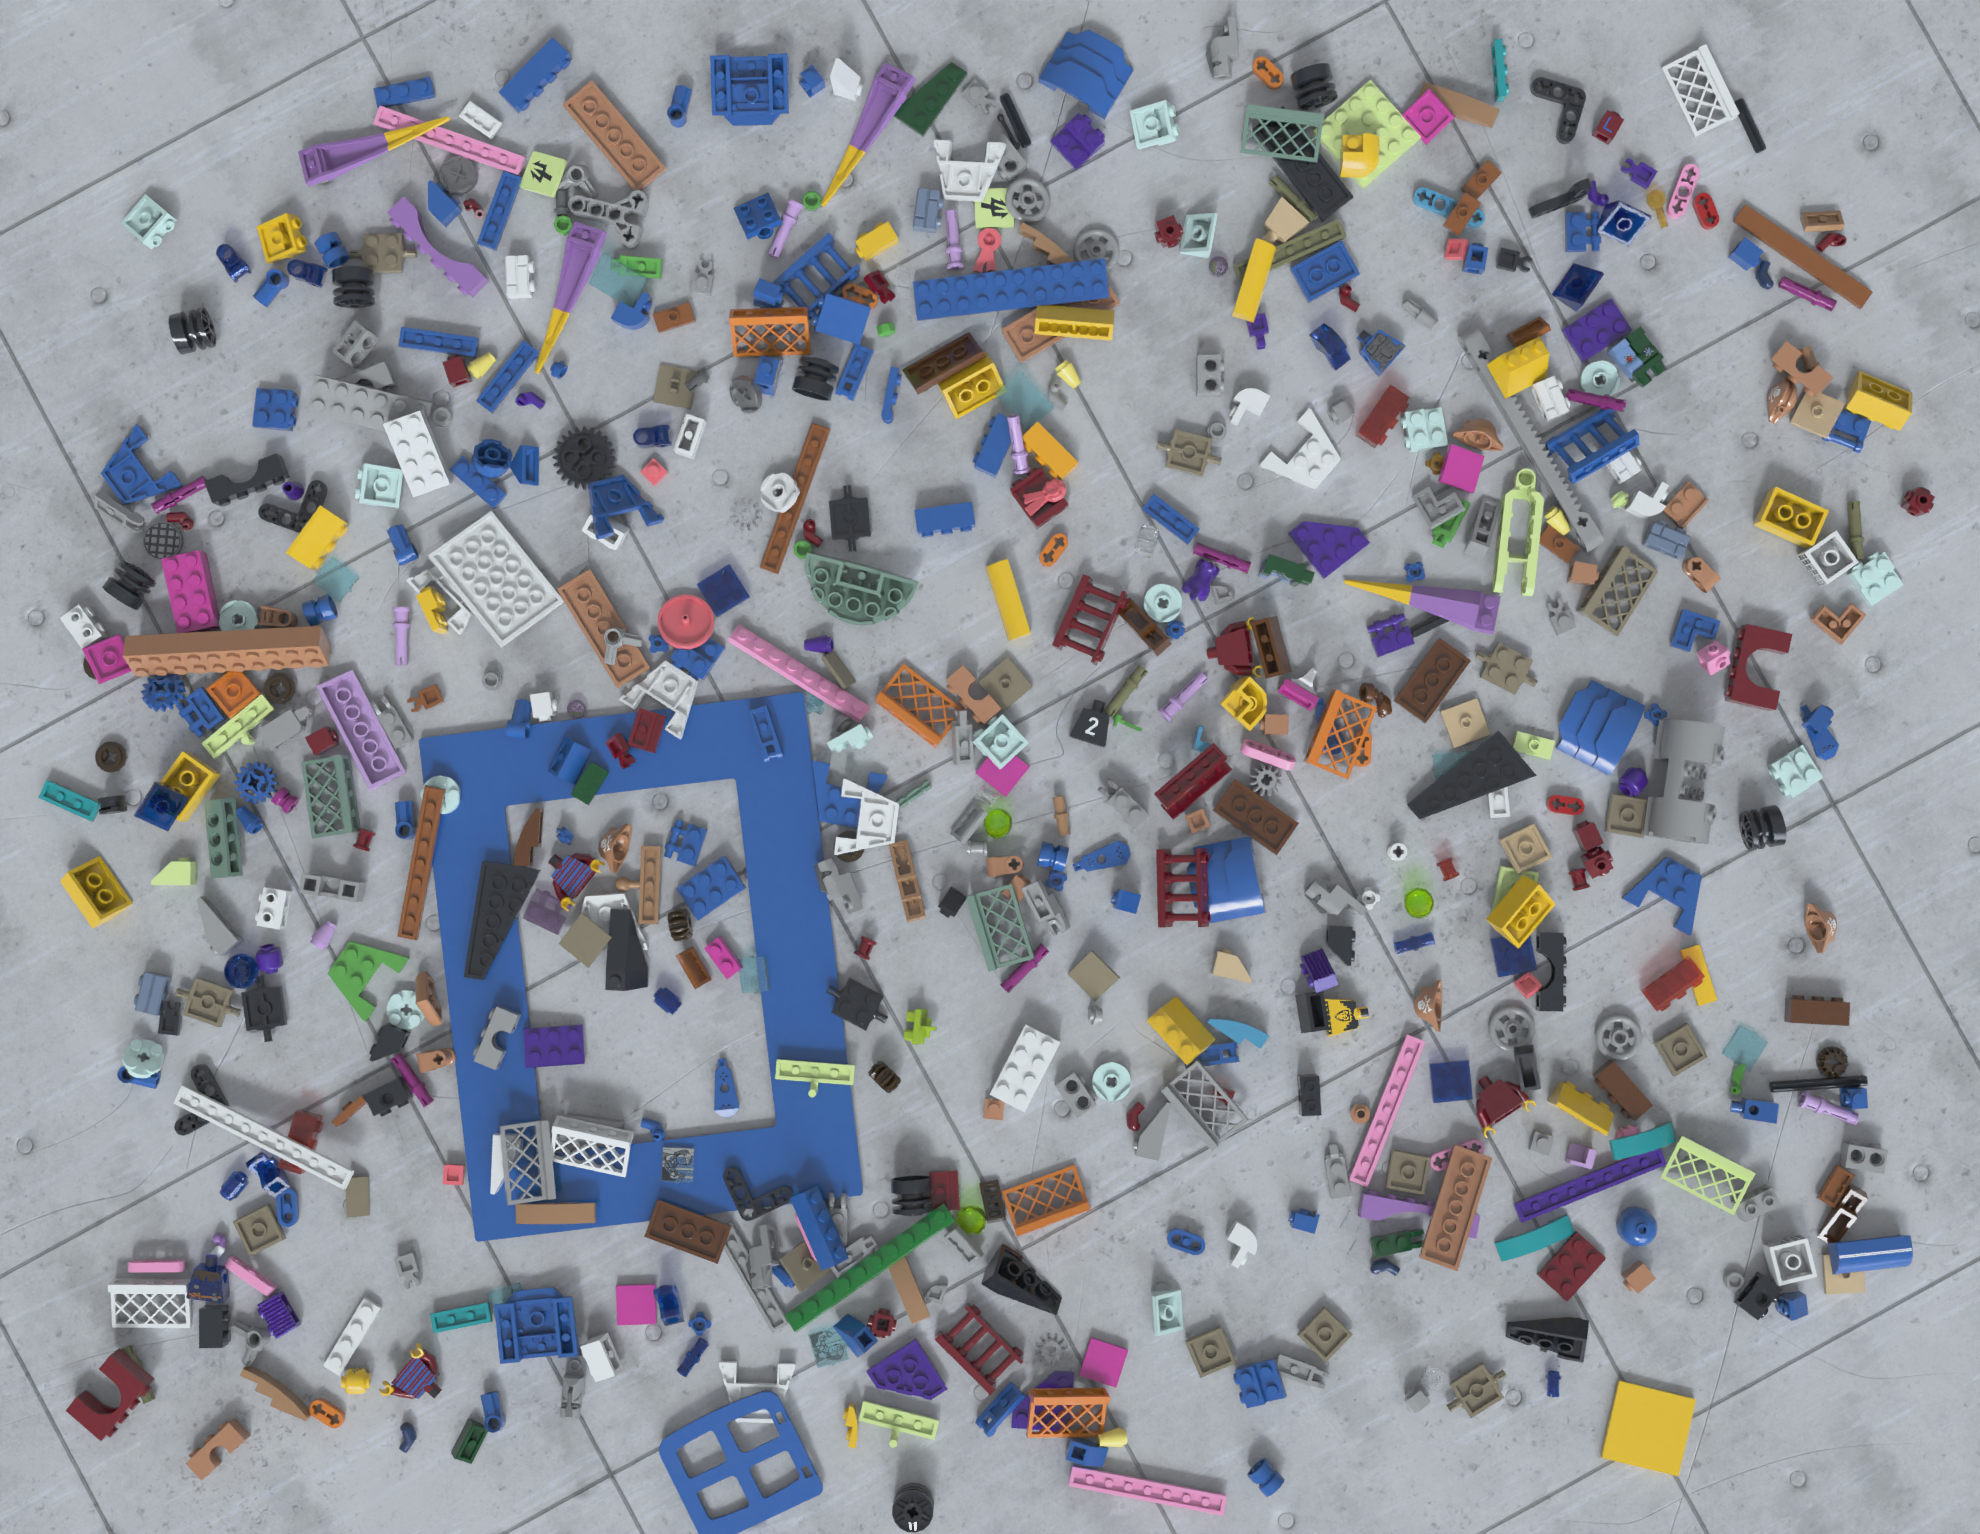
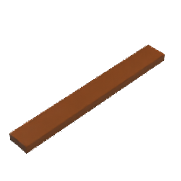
M1746 204L1733 220L1735 224L1857 308L1861 309L1873 293Z
M815 423L811 424L792 476L800 489V494L791 508L784 513L779 512L760 565L761 569L779 575L828 439L829 428Z
M425 785L397 937L418 940L445 788Z

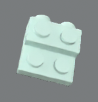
M1167 100L1130 110L1137 149L1140 150L1153 145L1161 146L1178 141L1177 135L1180 134L1178 124H1174L1173 119L1176 116V110L1174 105H1171Z
M145 194L122 220L121 224L146 246L153 249V247L161 244L162 237L166 232L174 229V223L177 220Z
M1442 407L1408 411L1402 414L1403 417L1400 418L1401 427L1405 429L1406 433L1404 445L1405 448H1408L1409 452L1448 446Z
M364 463L362 468L359 467L357 471V479H360V487L355 488L354 498L358 499L357 503L398 509L403 478L402 469Z
M1877 551L1867 557L1869 561L1864 564L1862 562L1856 564L1851 568L1852 572L1848 574V577L1869 607L1903 586V583L1893 570L1895 566L1885 552L1878 553Z
M1003 714L999 717L993 716L987 722L989 726L985 730L982 728L973 735L975 739L972 741L984 756L987 755L999 770L1029 743Z
M860 724L827 742L830 750H836V752L847 748V743H850L852 748L857 747L859 750L868 745L867 741L873 735L867 726L864 727Z
M1799 745L1768 764L1770 776L1777 780L1780 785V792L1783 796H1787V798L1795 797L1823 778L1803 745Z

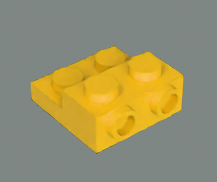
M285 213L256 226L266 263L273 264L286 257L293 258L306 252L307 240L301 234L302 222L296 215Z
M430 586L421 589L420 594L416 595V598L432 631L439 634L447 632V620L443 614L440 615V613L446 611L445 605L447 602L442 594L439 595L435 588L431 589Z

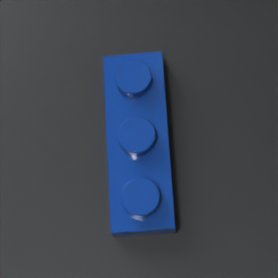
M430 77L373 88L378 109L379 106L388 108L435 98Z
M464 456L450 469L453 474L493 509L507 496L489 478L479 474L474 465Z
M1155 494L1152 495L1142 508V511L1187 545L1200 530Z

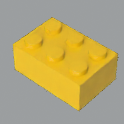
M1774 487L1768 490L1753 525L1807 549L1814 546L1829 510L1778 487Z
M182 751L148 799L178 821L187 822L221 774L191 752Z

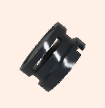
M126 795L97 799L101 808L99 809V815L128 811L124 802L126 801Z

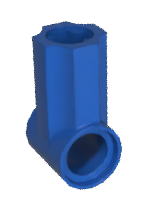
M682 85L675 86L671 106L667 110L670 123L676 128L683 127L687 122L686 114L692 95V89ZM676 113L681 114L677 119L672 118Z
M271 269L266 275V280L253 297L262 305L268 307L278 293L289 285V277L278 269ZM280 275V282L275 284L276 276Z
M403 524L395 525L386 530L395 549L393 550L395 558L400 566L419 558L418 552L414 544L410 542Z
M525 699L516 700L512 718L508 720L506 725V735L508 737L528 738L530 733L529 720L532 712L531 702Z
M413 801L395 802V833L401 839L411 840L416 836L417 832L414 824ZM405 826H409L410 832L404 836L402 829Z
M125 1066L121 1067L117 1073L118 1079L123 1083H133L153 1089L157 1088L161 1078V1072H157L148 1078H137L134 1076L128 1078L125 1074Z
M492 1391L482 1394L480 1397L485 1416V1429L490 1433H495L505 1426L506 1418L502 1413L498 1391ZM492 1418L498 1419V1427L492 1425Z

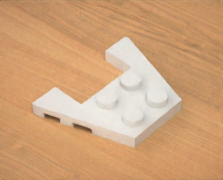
M934 140L944 199L983 202L1005 151L1006 144L987 142L985 162L951 161L952 141Z
M1309 408L1297 421L1298 424L1312 435L1288 464H1285L1273 452H1270L1259 466L1278 475L1290 478L1302 485L1316 489L1339 463L1341 458L1314 413Z
M436 566L406 580L419 594L421 589L428 587L435 581L461 607L447 623L459 635L463 633L473 612Z
M665 660L648 674L646 679L632 687V690L626 695L621 696L619 700L634 710L645 694L658 700L675 711L665 730L681 740L698 681Z
M843 779L841 796L861 799L856 839L836 837L834 855L894 843L899 804L847 779Z
M625 892L585 896L581 913L585 914L607 933L609 932L610 909H631L640 944H642L643 950H648V944Z
M719 1361V1368L723 1375L730 1403L764 1390L776 1393L783 1402L796 1367V1363L778 1362L777 1383L737 1382V1361ZM765 1409L735 1419L736 1422L774 1423L769 1412Z

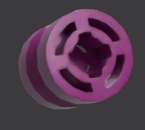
M282 787L273 796L271 802L279 805L282 811L288 814L299 803V798L289 794L288 789Z

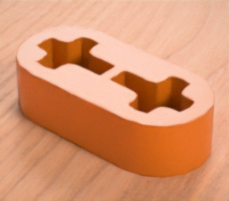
M1261 56L1254 60L1252 65L1253 73L1268 88L1273 90L1279 89L1284 80L1282 72L1266 57ZM1257 63H1259L1260 65L1264 63V69L1261 68L1260 70H1258ZM1271 76L1273 78L1277 76L1279 78L1278 83H1271Z
M847 284L843 288L842 293L845 298L866 304V300L862 299V297L869 298V296H872L874 303H869L871 310L878 305L877 295L868 289L855 284ZM854 289L855 294L859 295V297L852 295L849 298L847 291Z
M1055 534L1042 550L1039 560L1043 566H1053L1067 548L1068 539L1064 534ZM1060 538H1063L1064 546L1060 545L1055 550L1054 546L1056 545V542L1054 540H1059ZM1053 551L1054 553L1051 557L1053 561L1045 563L1043 555H1048Z
M1362 730L1356 732L1354 738L1360 736ZM1369 732L1366 734L1367 741L1363 743V747H1361L1358 754L1360 756L1361 750H1363V756L1367 759L1363 761V764H1360V760L1356 759L1355 765L1358 767H1365L1371 761L1372 737ZM1353 744L1352 754L1354 753V750H1355L1354 744Z
M323 1398L314 1400L309 1406L310 1414L331 1428H338L345 1421V1413ZM318 1404L322 1405L320 1412L316 1411ZM337 1414L339 1421L334 1423L332 1416Z

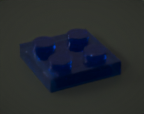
M730 564L697 584L717 618L751 598Z
M1503 936L1490 939L1497 977L1537 970L1530 936L1519 949Z
M1469 1060L1429 1063L1433 1103L1473 1100Z

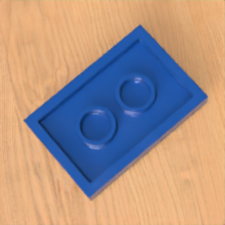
M1342 240L1290 268L1308 303L1360 275Z
M723 856L676 889L697 921H699L747 887L727 857Z

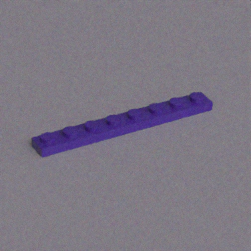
M1659 1148L1644 1154L1625 1158L1515 1202L1513 1205L1520 1222L1523 1223L1667 1164Z

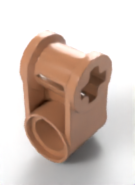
M1699 557L1687 559L1682 565L1683 572L1704 593H1707L1721 579ZM1692 563H1695V564H1696V565L1694 566L1695 570H1692V567H1693V564H1692Z
M260 606L259 608L261 609L260 621L257 622L259 626L289 628L297 625L298 617L293 612L268 606ZM288 614L289 621L288 623L284 624L283 618L285 615Z
M1019 856L986 858L988 877L1018 873L1024 866L1023 860ZM1012 859H1016V862H1020V866H1017V870H1014L1013 867L1009 866V863H1012L1013 861Z
M451 1048L430 1050L416 1054L420 1073L451 1065L456 1060L455 1051Z

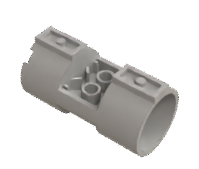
M1659 719L1654 758L1668 761L1663 797H1648L1643 835L1683 842L1709 844L1711 825H1713V820L1716 819L1717 811L1715 809L1716 805L1701 802L1705 794L1703 784L1707 778L1706 766L1719 767L1725 758L1724 747L1722 746L1724 726L1689 720Z

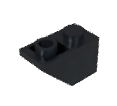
M951 886L938 905L941 908L939 912L947 918L950 916L955 917L967 896Z
M1327 925L1326 945L1344 965L1351 966V962L1355 961V950H1352V942H1355L1356 932L1353 931L1351 926Z
M391 1023L381 1026L377 1034L379 1037L377 1044L374 1043L370 1049L369 1054L371 1057L369 1060L373 1062L402 1051L411 1032L400 1029Z

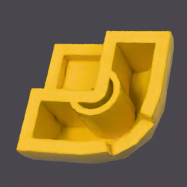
M1370 133L1342 135L1340 177H1367L1376 169L1380 154L1379 136Z
M1244 676L1230 687L1231 690L1219 704L1239 724L1251 731L1267 711V694L1250 676Z

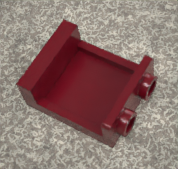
M1036 467L1027 473L1028 477L1024 480H1016L1011 484L1012 488L1010 489L1011 495L1036 529L1043 526L1069 506L1067 501L1062 498L1057 502L1047 501L1032 516L1025 510V507L1028 505H1025L1023 495L1042 491L1045 483L1050 481L1042 467L1038 470Z

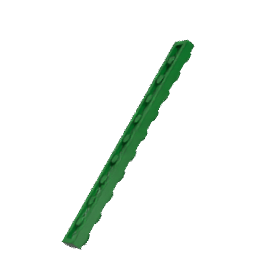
M943 1203L788 1312L785 1317L794 1332H798L956 1221L946 1204Z

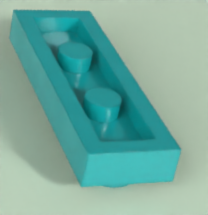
M1494 39L1491 44L1495 102H1503L1509 94V84L1505 80V76L1508 73L1507 64H1504L1506 46L1503 45L1502 39Z
M46 780L38 797L93 822L100 809V804L97 801L50 780Z
M489 1301L430 1314L433 1333L493 1321Z

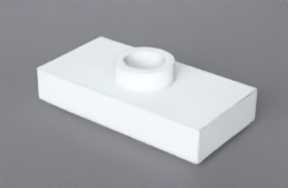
M472 101L468 102L459 115L461 119L491 140L502 126L499 120Z

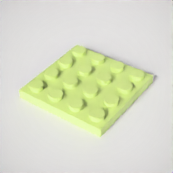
M1369 80L1324 120L1320 142L1340 163L1342 135L1370 133L1380 137L1378 166L1367 177L1353 178L1364 189L1418 142L1421 136L1376 85ZM1318 127L1312 131L1315 136L1317 135Z

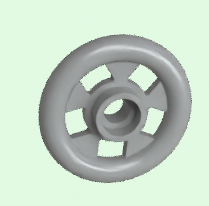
M1023 177L1009 185L1005 195V204L1011 216L1023 223H1034L1041 220L1047 214L1050 206V196L1046 187L1040 181L1030 177ZM1023 185H1030L1031 191H1023ZM1014 192L1020 194L1018 201L1013 199ZM1040 192L1042 196L1041 201H1037L1036 193ZM1024 198H1028L1030 203H1025ZM1018 206L1025 210L1024 214L1017 211ZM1036 206L1039 211L1033 215L1030 210Z
M1092 228L1084 231L1076 239L1073 253L1076 262L1105 258L1106 270L1108 271L1116 264L1120 249L1118 241L1113 234L1105 229ZM1091 237L1093 242L1087 246L1084 241ZM1100 237H1104L1108 240L1106 245L1098 241ZM1097 247L1100 249V252L1094 253L1093 249ZM1106 250L1112 251L1110 258L1104 257ZM1087 251L1089 258L1084 260L1081 252Z
M1513 1005L1505 1006L1497 1010L1491 1017L1489 1035L1492 1042L1499 1049L1506 1052H1514V1047L1529 1045L1535 1035V1023L1532 1016L1525 1009ZM1517 1014L1523 1018L1521 1023L1514 1020ZM1507 1015L1509 1020L1505 1021L1502 1024V1022L1499 1019L1502 1016ZM1512 1025H1514L1516 1028L1513 1033L1509 1031V1028ZM1502 1028L1504 1036L1499 1038L1496 1030ZM1522 1028L1527 1029L1525 1037L1520 1036ZM1516 1038L1517 1044H1508V1039Z
M1614 1014L1600 1022L1596 1030L1595 1041L1599 1051L1605 1057L1615 1061H1623L1633 1057L1638 1052L1642 1043V1032L1637 1022L1631 1017L1623 1014ZM1614 1022H1622V1028H1614ZM1631 1028L1634 1036L1629 1038L1626 1030ZM1605 1029L1610 1030L1609 1039L1603 1038ZM1616 1034L1621 1035V1039L1619 1041H1616L1615 1039ZM1628 1042L1631 1048L1625 1052L1622 1047ZM1610 1043L1617 1047L1614 1052L1607 1048Z

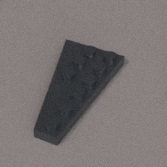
M1497 731L1407 805L1420 820L1537 775L1501 732Z
M482 861L464 977L485 980L541 870Z

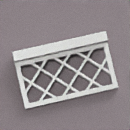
M1706 44L1699 47L1698 50L1661 68L1694 137L1727 121H1731L1740 114ZM1696 56L1699 62L1697 70L1686 67L1688 59ZM1672 67L1682 69L1679 79L1671 77L1668 69ZM1684 70L1695 73L1692 83L1681 80ZM1697 74L1706 77L1707 83L1705 87L1694 84ZM1679 83L1690 86L1687 96L1679 94L1677 90ZM1692 87L1704 90L1700 100L1689 97ZM1706 91L1714 93L1715 101L1713 104L1702 101ZM1688 100L1699 103L1695 113L1687 111L1685 106ZM1701 104L1712 107L1709 117L1698 114ZM1714 108L1721 110L1725 118L1719 121L1712 119L1711 116ZM1696 117L1707 121L1705 128L1699 131L1696 130L1694 125Z
M557 1115L552 1126L551 1150L553 1162L626 1177L634 1132ZM557 1135H565L568 1140L562 1142ZM576 1139H584L587 1144L581 1147ZM572 1142L577 1149L570 1152L565 1145ZM597 1142L605 1144L606 1148L600 1151L595 1144ZM590 1146L596 1152L592 1156H589L585 1151ZM621 1147L625 1148L626 1150L624 1153L619 1155V1153L614 1148ZM561 1148L566 1155L564 1157L556 1156L555 1151ZM608 1151L615 1156L610 1161L604 1155ZM580 1152L585 1160L579 1161L574 1155ZM600 1157L604 1164L598 1165L593 1159ZM619 1161L623 1166V1170L616 1169L612 1164Z
M114 1278L108 1284V1292H111L112 1328H191V1298L188 1292H190V1287L193 1286V1280L180 1278ZM117 1294H124L129 1300L122 1305L117 1300ZM137 1294H143L148 1300L142 1305L134 1297ZM157 1294H162L168 1300L161 1305L154 1297ZM176 1294H185V1303L182 1306L173 1298ZM130 1301L139 1308L134 1314L125 1308ZM150 1301L158 1308L153 1315L145 1308ZM169 1301L178 1309L173 1315L164 1308ZM120 1311L129 1317L126 1322H118V1313ZM142 1311L149 1319L146 1322H140L135 1315ZM161 1311L169 1319L166 1322H160L154 1316ZM181 1311L186 1316V1322H179L174 1316Z

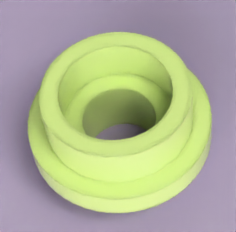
M1620 491L1615 494L1610 500L1613 503L1612 507L1622 508L1628 503V493Z

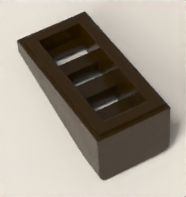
M993 1180L979 1183L987 1224L1006 1220L999 1181ZM996 1187V1191L985 1193L984 1189ZM998 1196L996 1199L986 1200V1197ZM999 1203L998 1207L988 1208V1205ZM1001 1211L1000 1215H989V1213Z

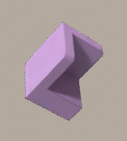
M1569 1143L1565 1162L1592 1170L1597 1150Z

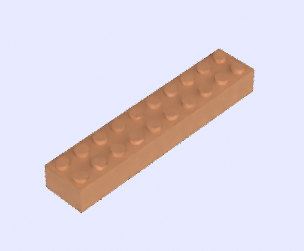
M321 626L125 636L123 658L134 675L140 677L147 675L165 676L167 674L184 675L186 673L204 674L205 672L223 673L225 671L242 672L244 670L262 671L264 669L281 670L283 668L301 669L302 667L320 668L322 666H329L331 645Z

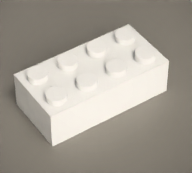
M423 409L383 424L413 498L453 482Z
M1025 1023L990 1091V1095L1025 1112L1060 1044V1040Z

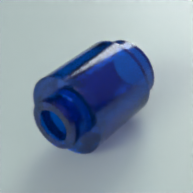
M660 987L653 995L655 997L653 1002L667 1014L673 1015L683 1004L679 1001L680 998L667 987L664 989Z
M234 1171L222 1184L219 1191L221 1196L229 1201L236 1199L249 1184L247 1175L241 1171Z

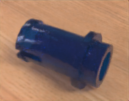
M1548 1371V1374L1545 1376L1547 1379V1396L1550 1397L1552 1394V1397H1559V1380L1562 1379L1560 1372Z

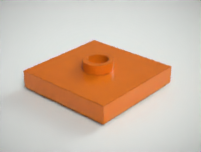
M228 671L206 688L230 719L261 695L243 671Z

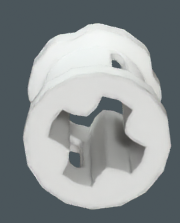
M1393 843L1388 847L1387 855L1395 861L1403 860L1407 856V848L1401 843ZM1397 846L1398 850H1401V854L1398 855L1393 854V850H1396Z

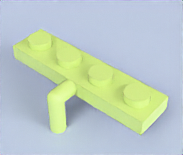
M261 694L201 744L214 759L218 758L239 739H241L243 744L253 745L255 739L249 731L276 709L266 696Z
M777 1059L775 1079L810 1082L808 1095L815 1097L818 1092V1082L854 1085L855 1065Z
M863 1400L858 1420L893 1429L889 1443L892 1448L897 1446L900 1431L935 1440L939 1419L867 1400Z

